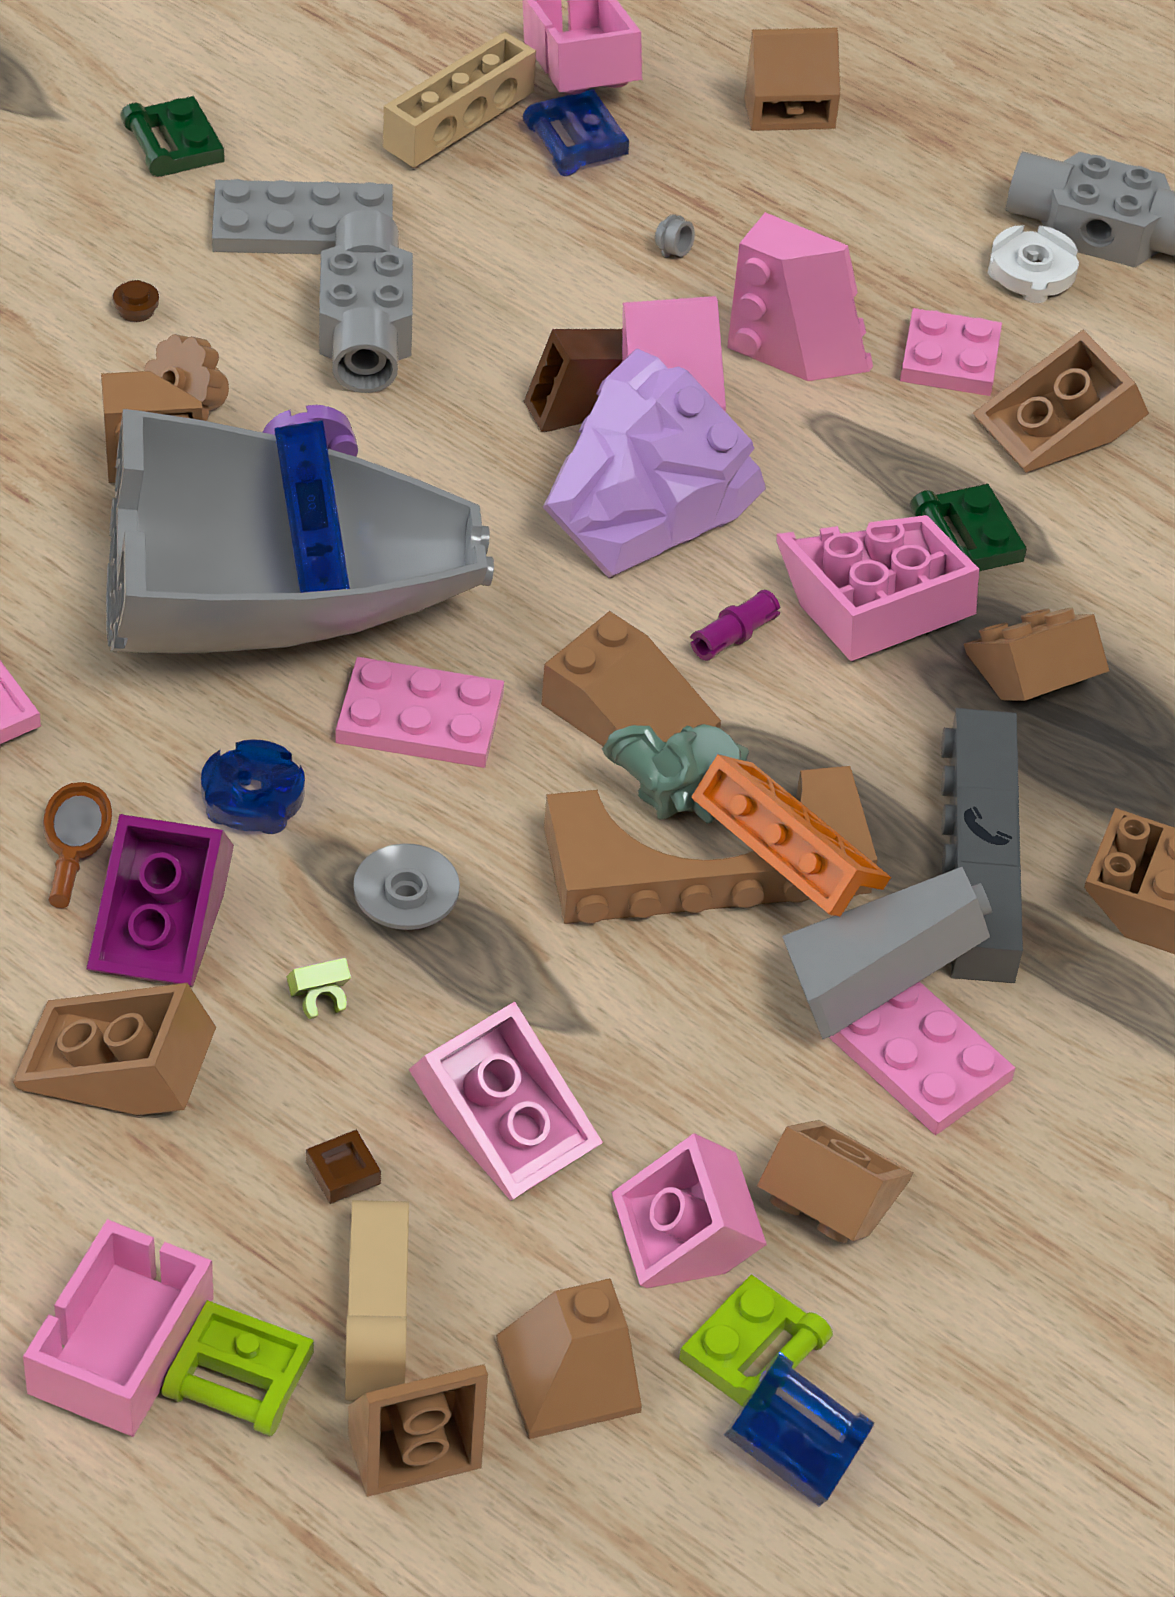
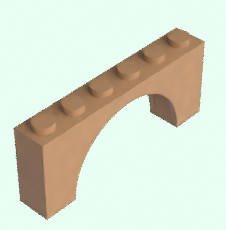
M851 766L800 770L796 799L877 865V856ZM598 790L546 794L544 831L564 924L579 922L596 923L601 920L629 917L647 918L653 915L679 912L697 913L709 909L729 907L748 908L759 904L789 901L797 903L810 899L755 851L731 858L713 860L688 859L665 854L640 843L622 830L606 811ZM860 886L854 896L872 893V888Z

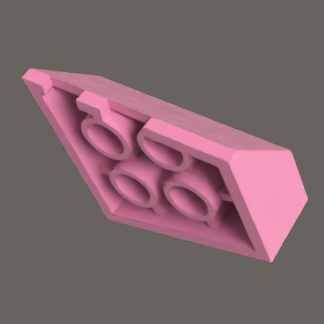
M765 212L739 243L727 348L806 381L869 372L873 368L871 353H866L862 339L866 333L864 320L857 316L854 297L858 291L848 245Z
M927 515L869 522L864 531L840 533L838 526L820 528V536L796 539L794 532L777 534L776 541L800 606L850 661L976 614L979 568Z

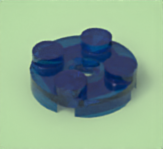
M252 739L236 742V749L227 751L223 755H221V749L212 754L206 761L201 773V795L206 806L208 819L213 823L224 824L230 828L242 831H261L265 834H276L284 830L287 826V820L299 811L305 797V774L301 765L299 768L292 761V753L279 744ZM252 780L261 782V789L248 790L242 786H249Z

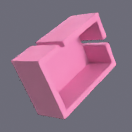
M522 0L524 42L536 50L537 61L546 74L549 73L550 80L559 92L580 94L585 92L587 88L599 86L620 88L626 86L628 82L642 80L641 31L617 0H567L568 31L564 32L562 29V0Z
M107 1219L54 1305L55 1316L48 1314L23 1355L27 1394L134 1437L162 1389L168 1370L207 1300L212 1302L214 1299L212 1260L164 1242L159 1250L161 1282L155 1280L157 1275L154 1237Z

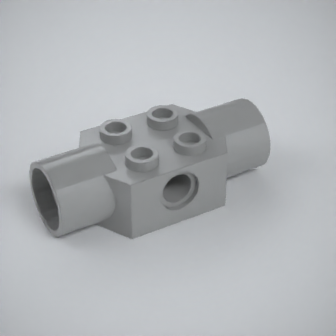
M1024 151L1021 153L1007 197V212L1041 220L1043 226L1053 228L1068 236L1075 243L1078 253L1135 268L1159 252L1175 256V191L1170 189L1165 174L1142 166H1133L1106 159L1100 155H1091L1083 152H1078L1063 162Z
M361 209L345 215L339 221L336 227L335 247L321 251L319 354L333 359V375L343 387L354 392L372 393L383 390L392 384L398 373V361L410 357L412 353L413 253L399 248L398 227L391 217L377 210Z

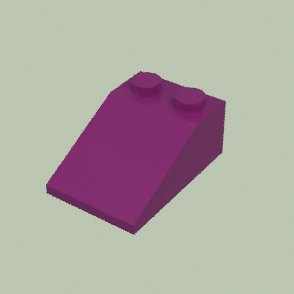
M119 814L86 969L92 972L168 984L188 983L190 987H193L224 897L234 844L226 833L221 829Z

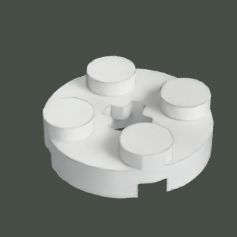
M1024 225L1010 227L998 234L993 241L988 274L992 279L998 281L1009 290L1022 294V297L1030 303H1043L1048 299V296L1059 294L1071 287L1076 280L1079 260L1076 257L1077 247L1068 236L1058 230L1045 226H1039L1038 232H1023Z

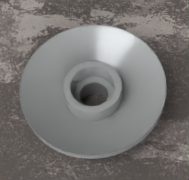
M394 844L376 850L362 861L354 877V896L361 910L375 922L390 928L411 930L433 925L445 918L452 911L458 900L460 883L455 867L445 856L436 850L418 844Z

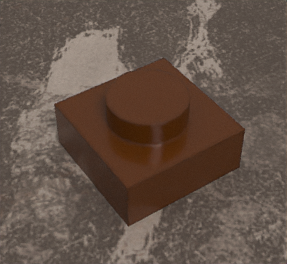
M357 1129L306 1149V1163L330 1204L381 1184V1170Z

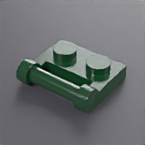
M195 96L177 98L147 107L140 103H130L122 109L120 114L121 120L125 128L132 131L146 155V166L153 176L161 177L225 162L224 147ZM158 127L171 152L160 146L151 128Z
M989 483L937 495L933 491L926 490L919 492L912 498L910 508L914 515H927L979 568V572L1024 562L1027 548ZM945 516H949L966 547L959 545L944 519Z

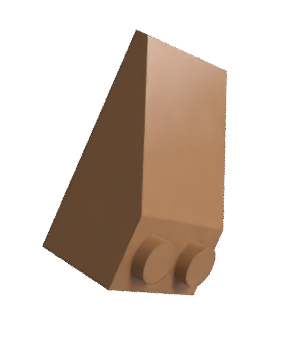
M1084 329L973 412L975 419L1025 473L1113 442L1149 414L1136 382Z
M611 611L607 612L544 664L541 705L603 747L610 734L632 725L650 726L663 742H667L675 733H680L687 725L692 728L702 724L721 727L720 718L649 636Z
M188 983L48 1000L13 1083L18 1090L134 1115L185 1110L216 1030V1025Z
M485 1364L367 1392L348 1405V1438L367 1497L482 1468L488 1372Z

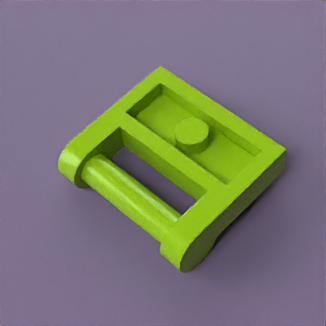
M751 1274L681 1347L679 1361L742 1407L758 1415L762 1414L774 1400L772 1393L813 1349H822L832 1338L833 1331L827 1321L820 1315L804 1312ZM783 1330L793 1336L756 1377H746L743 1374Z
M207 1300L168 1370L162 1387V1395L176 1401H181L184 1397L252 1422L254 1423V1430L273 1436L281 1422L284 1409L314 1353V1339ZM201 1365L268 1391L263 1401L193 1374L197 1366Z

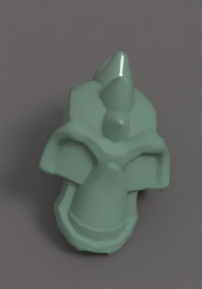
M706 724L698 725L694 728L687 725L680 733L672 735L667 742H663L650 726L632 725L610 734L602 748L604 755L610 761L623 767L640 782L638 796L656 809L657 818L660 820L667 819L678 811L695 812L706 823H712L715 818L695 802L691 796L717 754L743 761L747 760L749 754L747 747L735 743L732 737L720 728Z

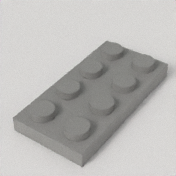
M241 179L215 180L212 252L321 254L322 250L335 247L336 227L345 215L353 211L372 209L383 212L393 219V184H377L373 182L333 183L329 181L289 182L285 180L248 181Z

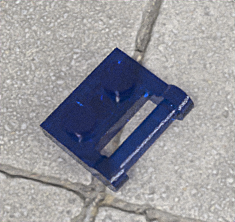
M594 89L580 94H571L534 103L523 112L522 118L530 131L536 132L553 156L552 162L554 167L562 176L573 175L579 170L580 166L629 154L630 140ZM559 120L576 145L567 147L551 122Z
M779 1351L761 1374L758 1383L724 1433V1436L816 1505L821 1506L831 1496L872 1430L875 1422L862 1412L854 1415L792 1368L794 1362ZM778 1388L842 1434L840 1441L775 1394Z

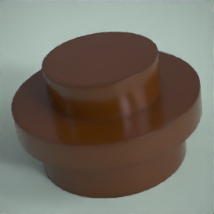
M131 280L119 285L115 289L113 305L123 319L130 322H142L153 316L155 309L159 305V293L153 285L147 282Z

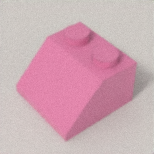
M695 1133L611 1192L639 1284L645 1288L725 1274L767 1245L736 1152Z

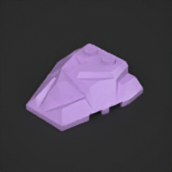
M636 349L602 381L597 391L599 397L590 415L584 419L578 431L581 435L572 453L566 457L543 505V509L599 569L610 578L660 555L665 550L681 543H687L702 533L734 521L766 489L760 467L749 457L754 450L752 440L686 369L681 367L667 368L658 357Z

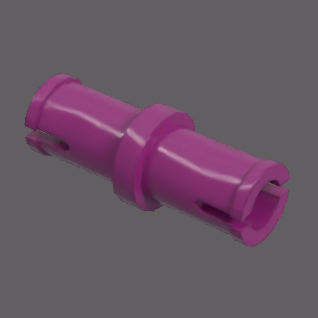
M764 589L739 606L731 605L726 607L719 613L718 619L691 634L690 638L693 641L690 644L694 653L700 659L708 661L732 644L739 645L745 643L752 637L754 630L780 615L778 599L773 593Z

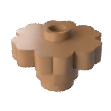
M173 334L167 340H163L157 345L156 359L149 360L145 365L144 371H151L202 402V420L207 421L210 410L219 408L224 404L229 393L228 379L216 367L219 354L214 348H211L210 343L205 339Z

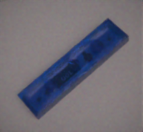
M318 420L276 427L274 431L300 593L351 589L324 421Z

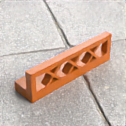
M717 754L691 796L695 802L829 915L841 917L860 886L884 890L891 879V876L751 762Z

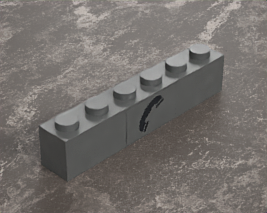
M956 708L952 728H943L941 740V758H950V766L944 765L941 782V795L950 797V805L944 804L942 813V835H950V844H944L942 874L963 867L971 886L979 883L982 884L992 913L984 916L990 937L951 961L952 978L1015 983L1023 952L1017 713Z

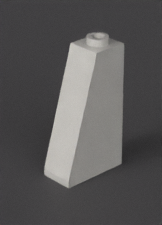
M963 867L843 912L841 917L833 916L783 935V940L822 1039L835 1035L988 939L990 934L984 916L992 913V909L982 884L979 883L971 886Z

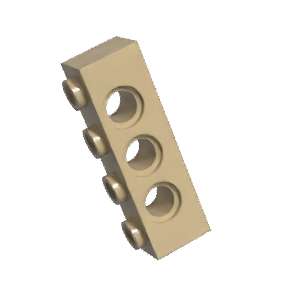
M504 31L384 105L383 148L415 168L534 92L536 50Z

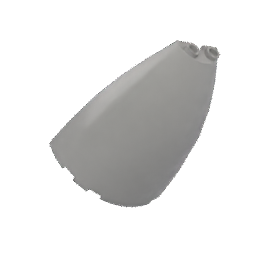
M123 409L115 467L117 469L115 498L112 499L109 533L111 543L106 587L108 646L111 647L110 651L122 653L197 654L285 648L357 633L419 612L479 585L490 586L493 579L494 560L493 557L486 556L490 538L489 526H482L480 505L416 478L355 456L322 447L344 589L307 592L283 442L284 437L204 420Z

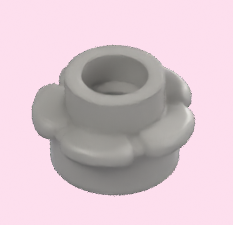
M674 214L660 222L656 229L655 242L662 249V255L667 258L671 254L681 257L685 256L692 248L694 242V226L691 222L685 221L682 216Z

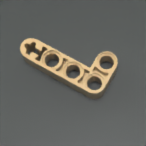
M352 1200L346 1328L345 1400H357L367 1392L405 1383L409 1201Z

